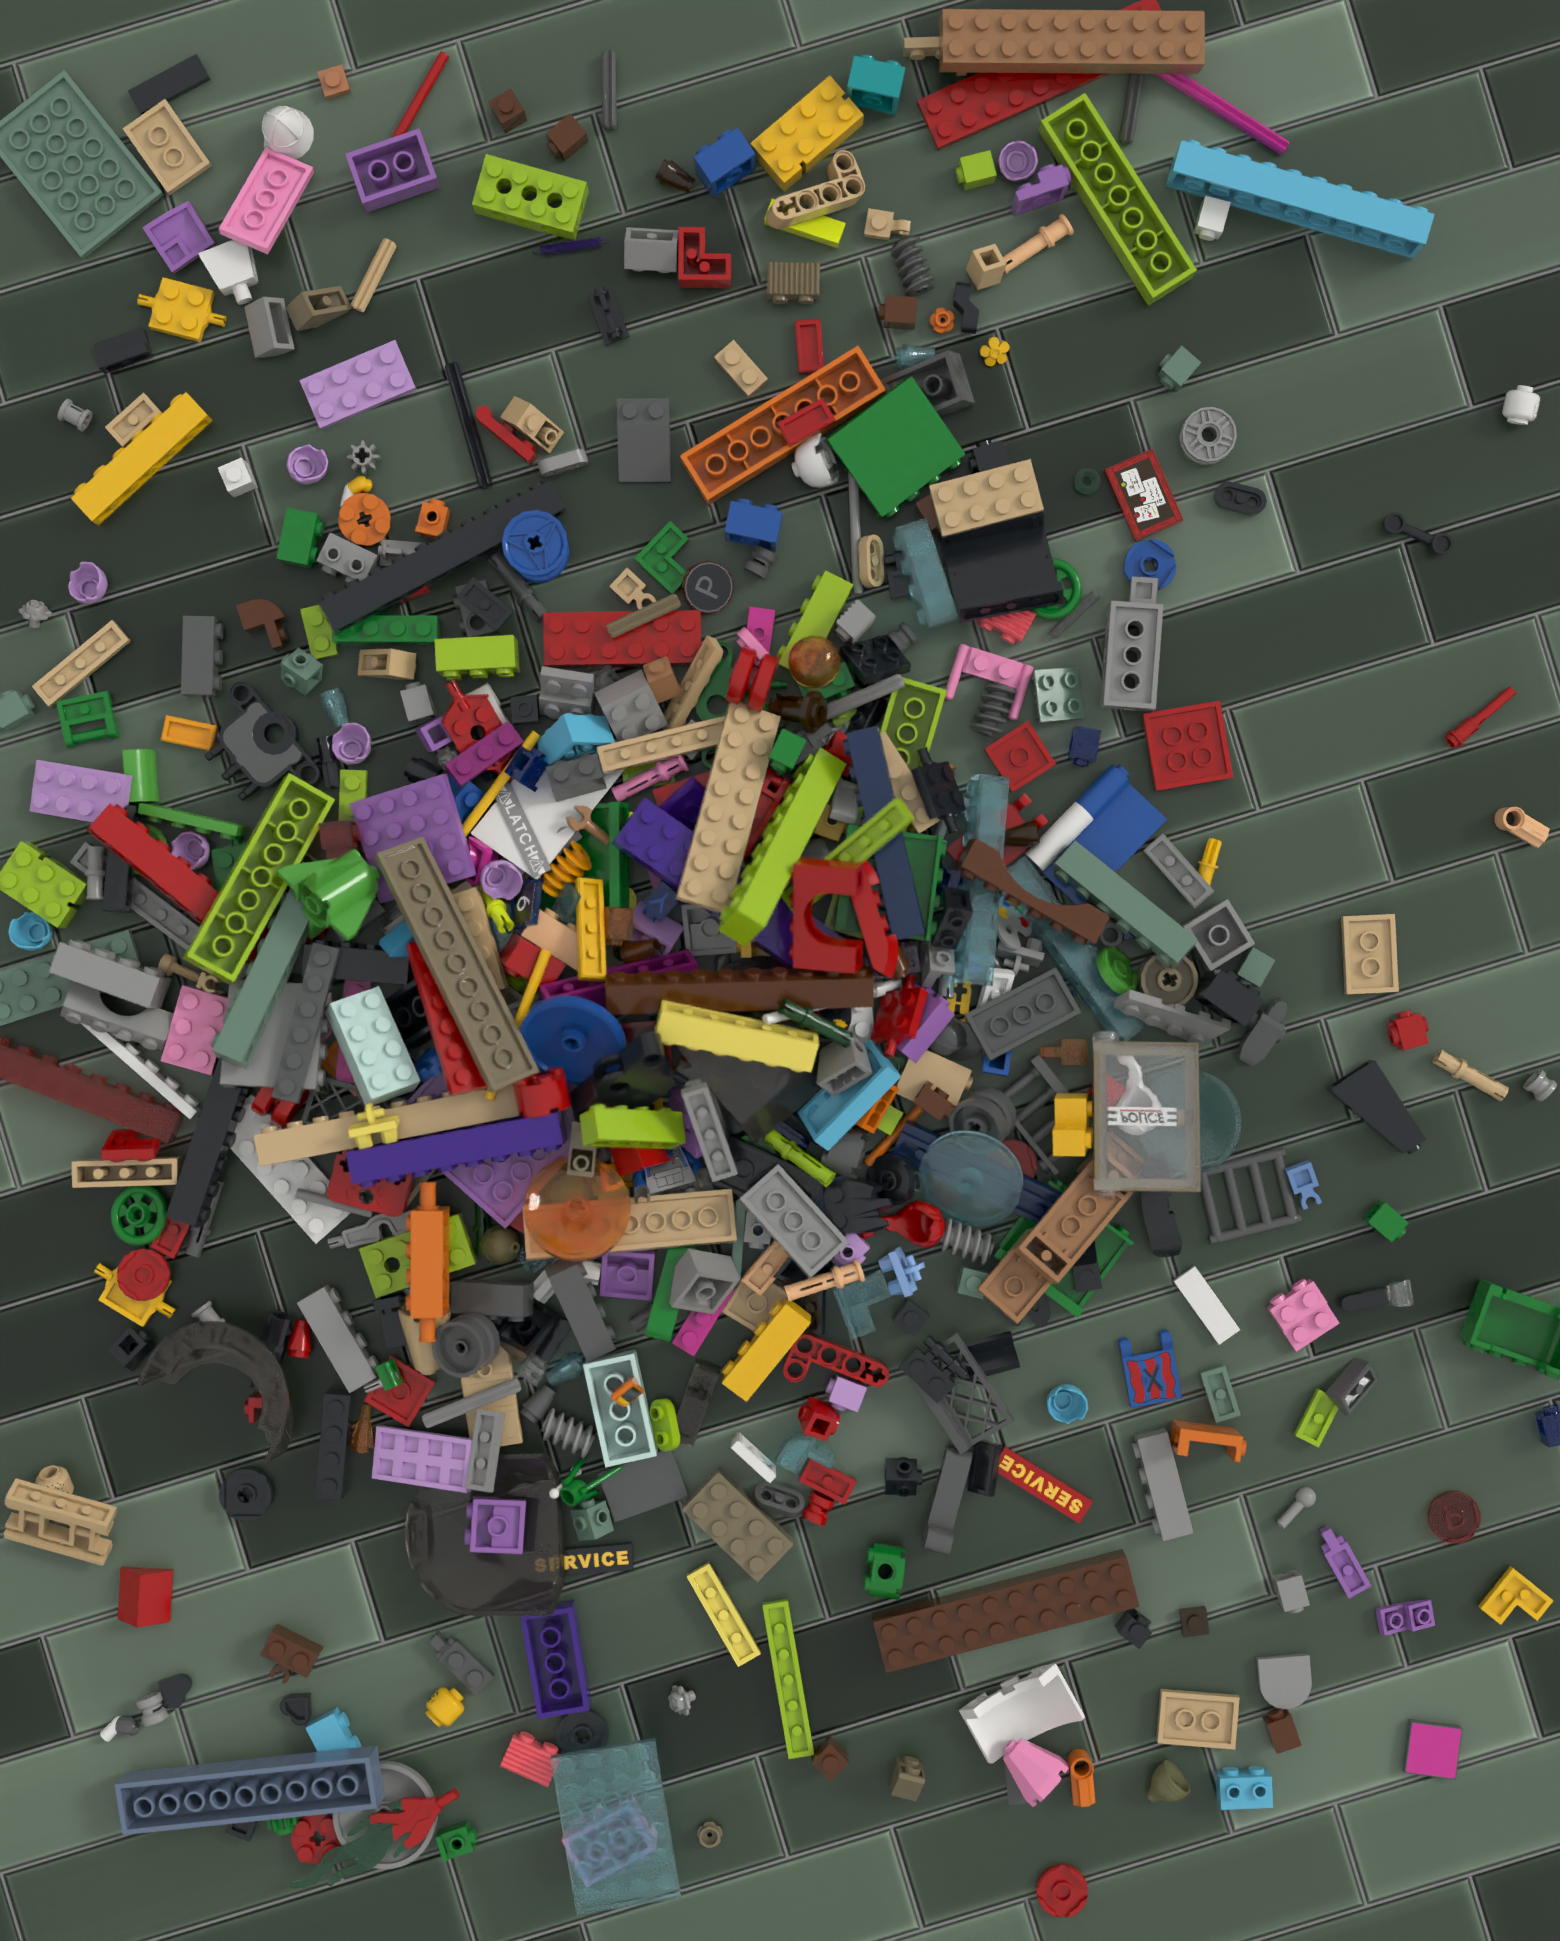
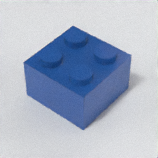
M738 128L732 132L731 130L723 132L718 137L717 142L711 146L709 144L702 146L696 152V156H694L695 173L712 199L756 170L755 152Z
M738 498L737 502L731 501L724 531L725 540L749 546L759 545L765 549L776 551L783 512L778 511V507L774 505L763 504V507L754 506L752 501Z

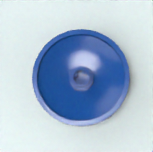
M555 996L536 1003L526 1013L520 1027V1033L539 1071L546 1073L550 1068L563 1067L567 1084L580 1085L593 1074V1066L598 1060L611 1054H617L626 1047L624 1031L610 1012L592 1001L574 996ZM612 1065L606 1071L616 1072L620 1065Z

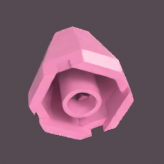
M1022 1738L1017 1741L1012 1739L1003 1749L1005 1752L1003 1760L1023 1797L1032 1807L1037 1805L1036 1799L1041 1802L1058 1785L1062 1779L1058 1775L1062 1770L1066 1773L1069 1769L1068 1763L1060 1756Z

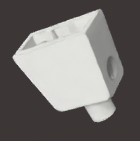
M231 240L198 253L224 296L234 293L239 305L246 304L252 300L248 288L258 284V277L251 247Z

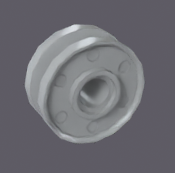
M1204 407L1193 412L1182 425L1179 434L1180 447L1184 455L1193 463L1200 465H1212L1223 460L1233 449L1237 438L1236 425L1231 416L1222 409L1215 407ZM1208 430L1212 432L1214 440L1212 442L1203 440L1202 431Z

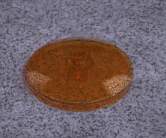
M565 1157L545 1166L531 1181L524 1200L525 1223L532 1239L549 1255L570 1262L593 1260L609 1252L623 1237L630 1217L629 1194L623 1180L607 1164L596 1159L594 1177L567 1175L569 1157ZM576 1208L582 1211L578 1215L573 1214V1210Z

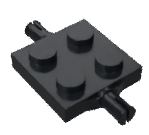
M927 747L917 750L922 766L911 770L929 820L935 818L944 820L948 834L955 833L959 829L953 816L967 809L964 804V797L959 791L954 778V771L948 761L940 763L932 761Z

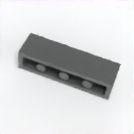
M574 1256L563 1257L544 1266L545 1272L586 1361L590 1362L615 1350L616 1348L612 1342L616 1338L610 1324L605 1325L603 1322V1318L607 1316L601 1303L595 1304L593 1297L597 1296L591 1281L586 1283L583 1276L587 1275V1271L582 1261L576 1262Z

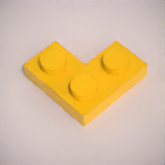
M1510 1566L1478 1607L1501 1625L1517 1605L1538 1621L1552 1604L1553 1600Z

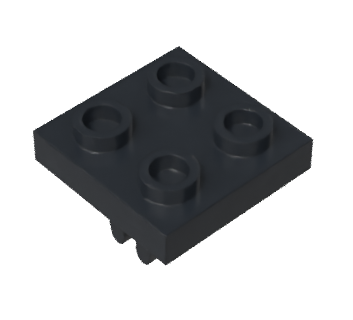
M886 635L840 646L839 655L855 673V681L860 683L861 689L866 688L868 683L884 680L896 674L901 675L910 672L911 663Z

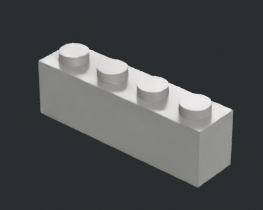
M327 1284L303 1298L297 1304L346 1389L351 1393L378 1377L375 1366L379 1362L374 1355L370 1356L366 1350L367 1342L360 1332L356 1333L352 1326L354 1320L349 1311L342 1309L339 1303L341 1301L339 1293L334 1287L330 1288Z
M1160 1428L1134 1435L1136 1443L1131 1444L1135 1459L1140 1458L1142 1468L1138 1469L1141 1483L1147 1485L1148 1493L1144 1494L1148 1509H1153L1155 1516L1154 1519H1151L1154 1534H1159L1163 1541L1193 1534L1168 1432L1165 1428Z

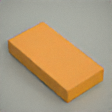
M166 715L161 741L209 751L215 745L219 726Z

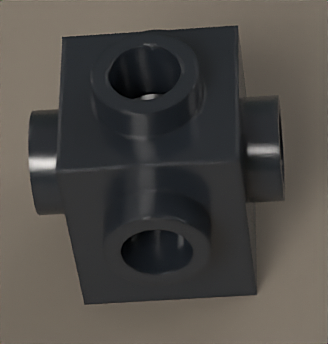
M907 1457L886 1458L885 1495L916 1496L917 1485H922V1469H917V1459H909Z

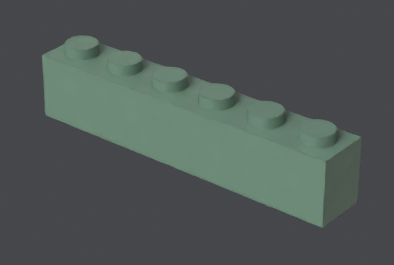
M1076 840L1056 861L1054 865L1055 876L1064 884L1070 883L1076 888L1075 892L1086 901L1089 899L1096 905L1095 908L1116 921V926L1121 931L1127 934L1130 932L1137 938L1136 942L1145 950L1150 948L1157 954V959L1167 967L1172 966L1175 969L1196 945L1198 940Z

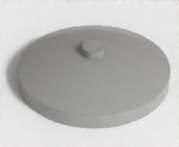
M380 1761L385 1797L377 1809L333 1813V1824L342 1847L355 1860L372 1868L394 1869L412 1862L426 1849L435 1833L438 1816L426 1837L409 1849L405 1847L403 1842L411 1835L410 1832L404 1833L394 1842L393 1824H371L370 1814L381 1811H403L401 1804L403 1797L434 1796L427 1781L414 1769L398 1762Z

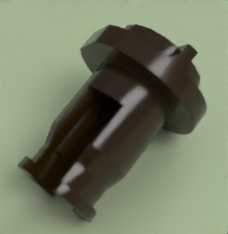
M809 691L805 697L782 696L780 693H777V700L771 698L769 701V713L781 716L785 721L800 723L801 728L807 733H815L824 723L829 721L827 718V703L821 692Z

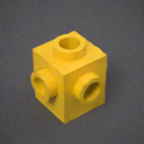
M830 802L829 805L826 804L813 834L838 843L841 833L846 834L848 823L836 820L835 825H830L827 822V818L830 815Z

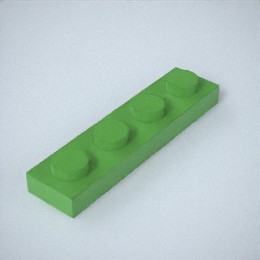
M139 803L138 813L147 815L146 820L162 823V819L171 821V826L186 828L187 825L195 826L196 832L211 834V830L220 832L219 837L235 840L236 836H245L246 825L152 803Z

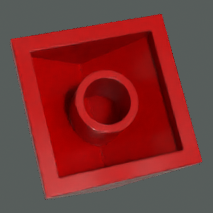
M609 1147L619 1178L669 1161L666 1149Z
M121 1567L118 1620L135 1627L169 1623L171 1621L174 1569Z

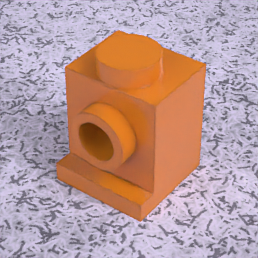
M430 499L429 503L422 502L418 523L415 528L418 536L438 540L437 536L446 531L451 511L448 507H444L445 502L437 499ZM435 513L437 514L436 520L429 521V514Z

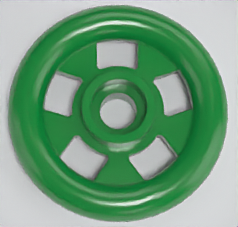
M1052 558L1057 580L1061 581V579L1068 577L1072 588L1063 591V596L1067 600L1064 606L1058 608L1057 605L1045 607V609L1031 610L1036 613L1037 617L1046 620H1057L1069 615L1079 604L1082 595V583L1077 571L1066 561Z
M150 1185L128 1186L123 1189L115 1198L110 1214L111 1225L118 1238L132 1246H143L156 1240L163 1232L167 1222V1217L165 1216L168 1209L163 1195ZM145 1195L152 1199L150 1205L142 1202ZM132 1196L135 1203L127 1207L125 1202ZM140 1211H142L141 1219L138 1217ZM152 1212L157 1213L155 1224L150 1223ZM126 1216L130 1224L125 1228L121 1221V1218ZM144 1227L145 1234L136 1236V1228Z

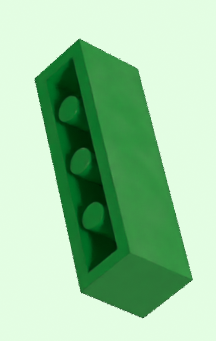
M373 615L337 635H334L332 631V642L336 645L435 646L434 639H441V619L438 616Z

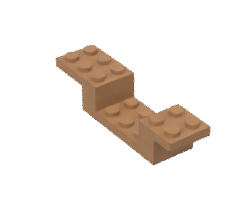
M1109 1131L1107 1133V1178H1140L1145 1160L1112 1131ZM1093 1151L1077 1168L1076 1171L1079 1174L1034 1228L1027 1229L977 1288L983 1296L1015 1324L1022 1320L1051 1284L1061 1281L1134 1193L1124 1191H1093Z

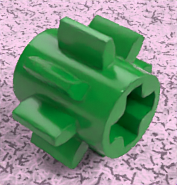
M299 1817L266 1820L267 1830L273 1829L277 1836L289 1834L294 1831V1825H297Z

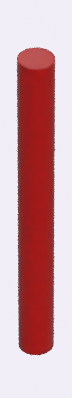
M440 51L391 138L407 133L449 59L446 53Z

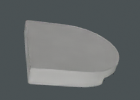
M1308 1653L1256 1657L1259 1689L1269 1704L1279 1709H1292L1301 1705L1308 1698L1312 1687L1310 1655Z

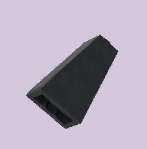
M1375 1060L1366 1061L1326 1087L1330 1094L1398 1152L1412 1154L1422 1147L1420 1143L1425 1141L1426 1138Z

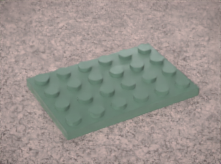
M65 70L0 121V157L82 259H85L164 196L162 191Z

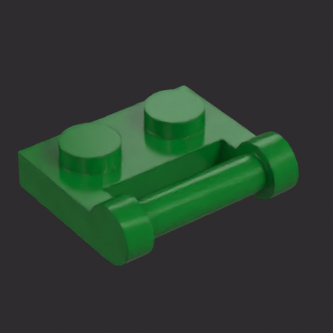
M109 691L56 701L63 738L67 748L75 747L76 743L110 737V739L119 737V729L116 724ZM100 720H105L106 727L78 733H73L72 726Z

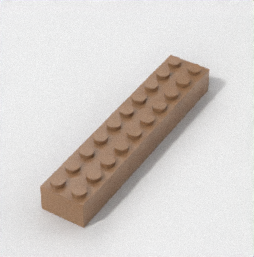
M943 9L939 18V72L1198 74L1205 65V11Z

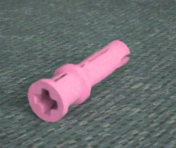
M680 755L663 761H656L655 767L611 788L616 800L621 802L661 780L668 782L670 777L683 770L685 772L689 771L690 769L684 756Z

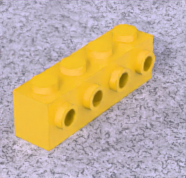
M787 1296L782 1303L777 1301L769 1312L771 1314L766 1322L762 1320L753 1332L755 1336L750 1342L746 1340L737 1352L739 1356L735 1361L729 1360L721 1371L723 1373L722 1384L746 1402L811 1323V1314L792 1300L789 1302Z

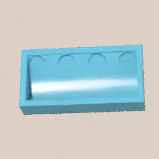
M870 1039L864 1046L866 1047L872 1068V1075L836 1096H832L821 1088L798 1112L813 1140L827 1151L901 1078L893 1064Z

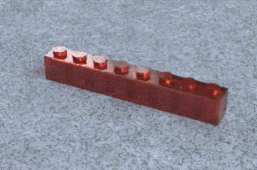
M0 1036L1 1079L152 1138H159L162 1142L172 1143L175 1141L184 1114L171 1102L158 1103L154 1101L155 1096L145 1092H140L139 1095L130 1092L131 1087L116 1082L115 1085L107 1083V1078L102 1075L92 1073L89 1076L82 1073V1068L69 1063H67V1066L57 1063L58 1059L47 1054H43L42 1057L33 1054L34 1049L21 1044L15 1047L9 1044V1039Z

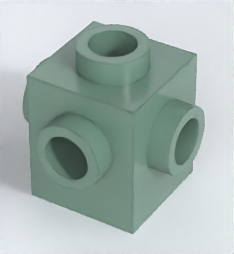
M297 648L292 654H287L281 661V679L287 686L295 688L303 695H307L322 680L323 664L317 661L312 654L306 653L300 648Z
M589 1498L580 1502L579 1507L570 1511L579 1541L596 1540L614 1531L606 1501H594V1498Z

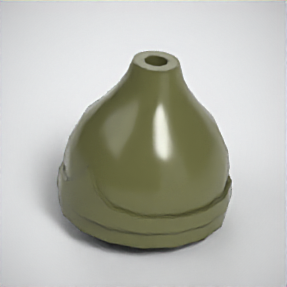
M502 1225L491 1226L481 1238V1253L490 1263L497 1265L509 1263L520 1252V1238L509 1227L505 1229Z
M1165 1760L1159 1764L1151 1777V1786L1147 1797L1153 1803L1157 1801L1179 1802L1187 1797L1191 1790L1187 1779L1178 1767L1169 1760Z

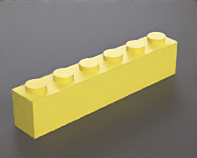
M665 1000L661 1001L655 1025V1032L660 1034L662 1044L682 1045L694 1051L706 1050L718 1056L730 1055L738 1057L742 1061H759L771 1067L783 1066L795 1072L812 1071L819 1046L817 1032L775 1023L765 1025L761 1020Z

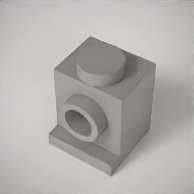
M747 1210L744 1242H749L748 1247L764 1249V1244L770 1245L771 1235L764 1228L762 1234H754L753 1228L757 1225L761 1226V1224Z

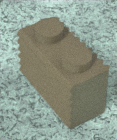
M768 262L767 299H772V302L775 304L788 303V300H798L800 304H813L814 300H819L820 263Z

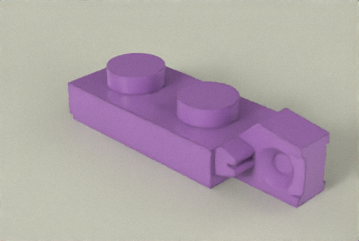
M1328 1525L1319 1529L1325 1541L1324 1544L1320 1545L1323 1550L1322 1553L1346 1596L1350 1599L1370 1588L1369 1580L1348 1542L1343 1539L1342 1535L1340 1534L1335 1537Z

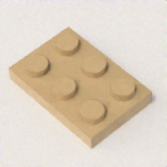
M166 99L122 128L169 195L212 166Z
M1395 914L1342 916L1341 931L1345 994L1399 992Z
M1160 1689L1157 1743L1235 1750L1239 1696Z

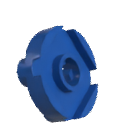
M1155 539L1136 543L1125 556L1124 576L1130 584L1131 577L1158 578L1157 591L1163 589L1171 582L1176 573L1172 549L1164 542ZM1151 559L1154 560V567L1157 568L1156 571L1150 570L1146 572L1144 570L1145 565H1143L1144 560L1146 562H1149Z
M435 1046L432 1049L428 1047L414 1065L420 1081L424 1083L431 1076L436 1078L442 1072Z

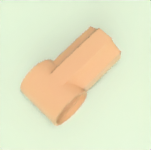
M1518 807L1501 808L1494 817V822L1499 829L1507 830L1535 848H1539L1549 835L1550 829L1526 815ZM1509 812L1514 816L1512 825H1509L1506 821V816Z

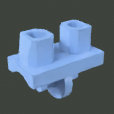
M902 1246L894 1248L878 1261L883 1273L891 1270L895 1271L897 1278L887 1283L892 1296L903 1294L904 1297H907L918 1290L915 1281L922 1279L919 1270L925 1267L923 1261L916 1263L913 1254L905 1256Z

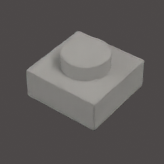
M1131 577L1129 602L1156 604L1158 578Z

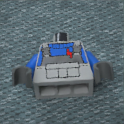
M680 1145L673 1149H666L668 1162L633 1173L634 1202L638 1204V1198L645 1197L648 1203L650 1202V1196L663 1195L695 1186L696 1178L699 1187L702 1188L704 1187L702 1182L704 1179H709L713 1183L710 1173L698 1158L695 1159L691 1153L681 1148Z

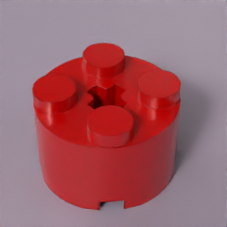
M563 1067L550 1068L546 1073H538L513 1084L518 1113L520 1116L523 1114L525 1118L550 1115V1111L558 1107L560 1112L571 1106Z

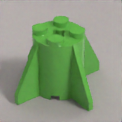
M352 849L338 858L288 865L277 871V875L295 891L297 902L302 899L305 907L301 910L309 919L308 937L310 939L319 935L325 928L332 926L347 941L356 936L378 894L377 880L380 878V874L373 865L369 866L356 849Z

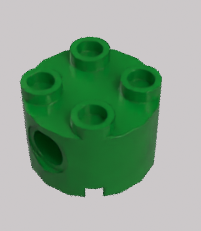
M874 1543L873 1548L867 1547L865 1563L870 1564L869 1574L864 1573L862 1589L867 1591L868 1596L900 1599V1593L896 1592V1589L902 1590L905 1558L900 1557V1554L906 1553L905 1547ZM882 1564H887L890 1568V1573L885 1578H880L878 1575V1568Z

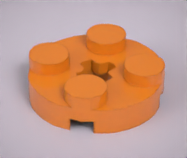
M358 493L352 495L344 501L339 510V528L342 534L355 544L365 546L376 544L385 537L390 529L391 516L389 509L380 498L373 494ZM364 512L365 515H371L372 519L369 520L370 525L368 527L357 523V520L360 518L359 513Z

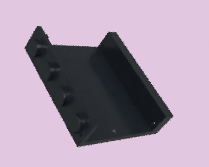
M1044 512L944 538L941 536V546L960 623L1063 604L1064 589L1062 582L1057 580L1044 529Z

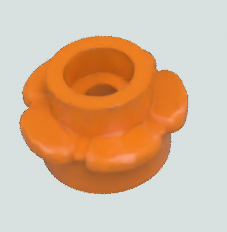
M937 308L929 319L930 325L937 333L949 332L955 325L953 322L955 320L954 313L951 310L947 311L945 308ZM944 318L945 322H940V319Z

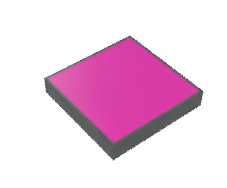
M1409 1719L1402 1771L1408 1774L1456 1780L1463 1728L1458 1725Z

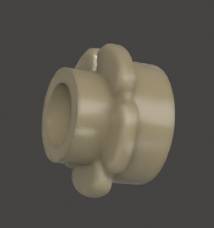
M705 1822L703 1826L698 1828L697 1837L702 1846L712 1848L721 1842L722 1829L720 1826H716L714 1822ZM709 1832L712 1833L711 1837L707 1835Z

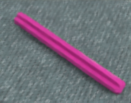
M1155 74L1279 155H1282L1289 145L1288 140L1187 75Z

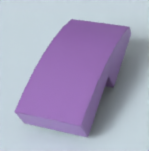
M1429 1599L1375 1608L1379 1634L1384 1636L1405 1630L1414 1632L1435 1626L1432 1603Z

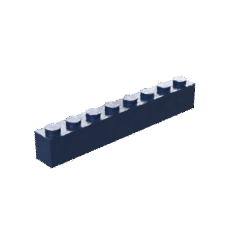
M878 726L846 733L847 739L843 740L846 756L851 755L853 765L849 766L851 779L858 783L859 791L855 792L858 807L863 806L865 817L861 818L862 826L895 799ZM902 830L870 857V859L875 858L877 868L874 871L882 888L883 894L879 895L882 911L887 910L889 919L887 920L889 931H886L887 936L896 934L897 940L926 933Z

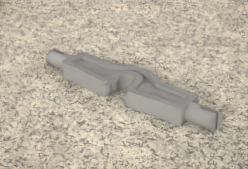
M413 1209L403 1212L398 1217H391L382 1213L376 1214L367 1223L345 1229L340 1236L328 1238L329 1247L333 1249L346 1245L347 1248H352L362 1244L381 1241L383 1239L382 1223H386L389 1226L393 1236L408 1232L406 1230V1218Z

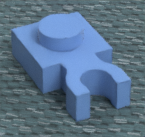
M1309 1159L1285 1168L1294 1195L1300 1193L1299 1203L1303 1210L1308 1208L1306 1200L1309 1197H1314L1317 1205L1322 1203L1319 1195L1313 1190L1319 1184Z

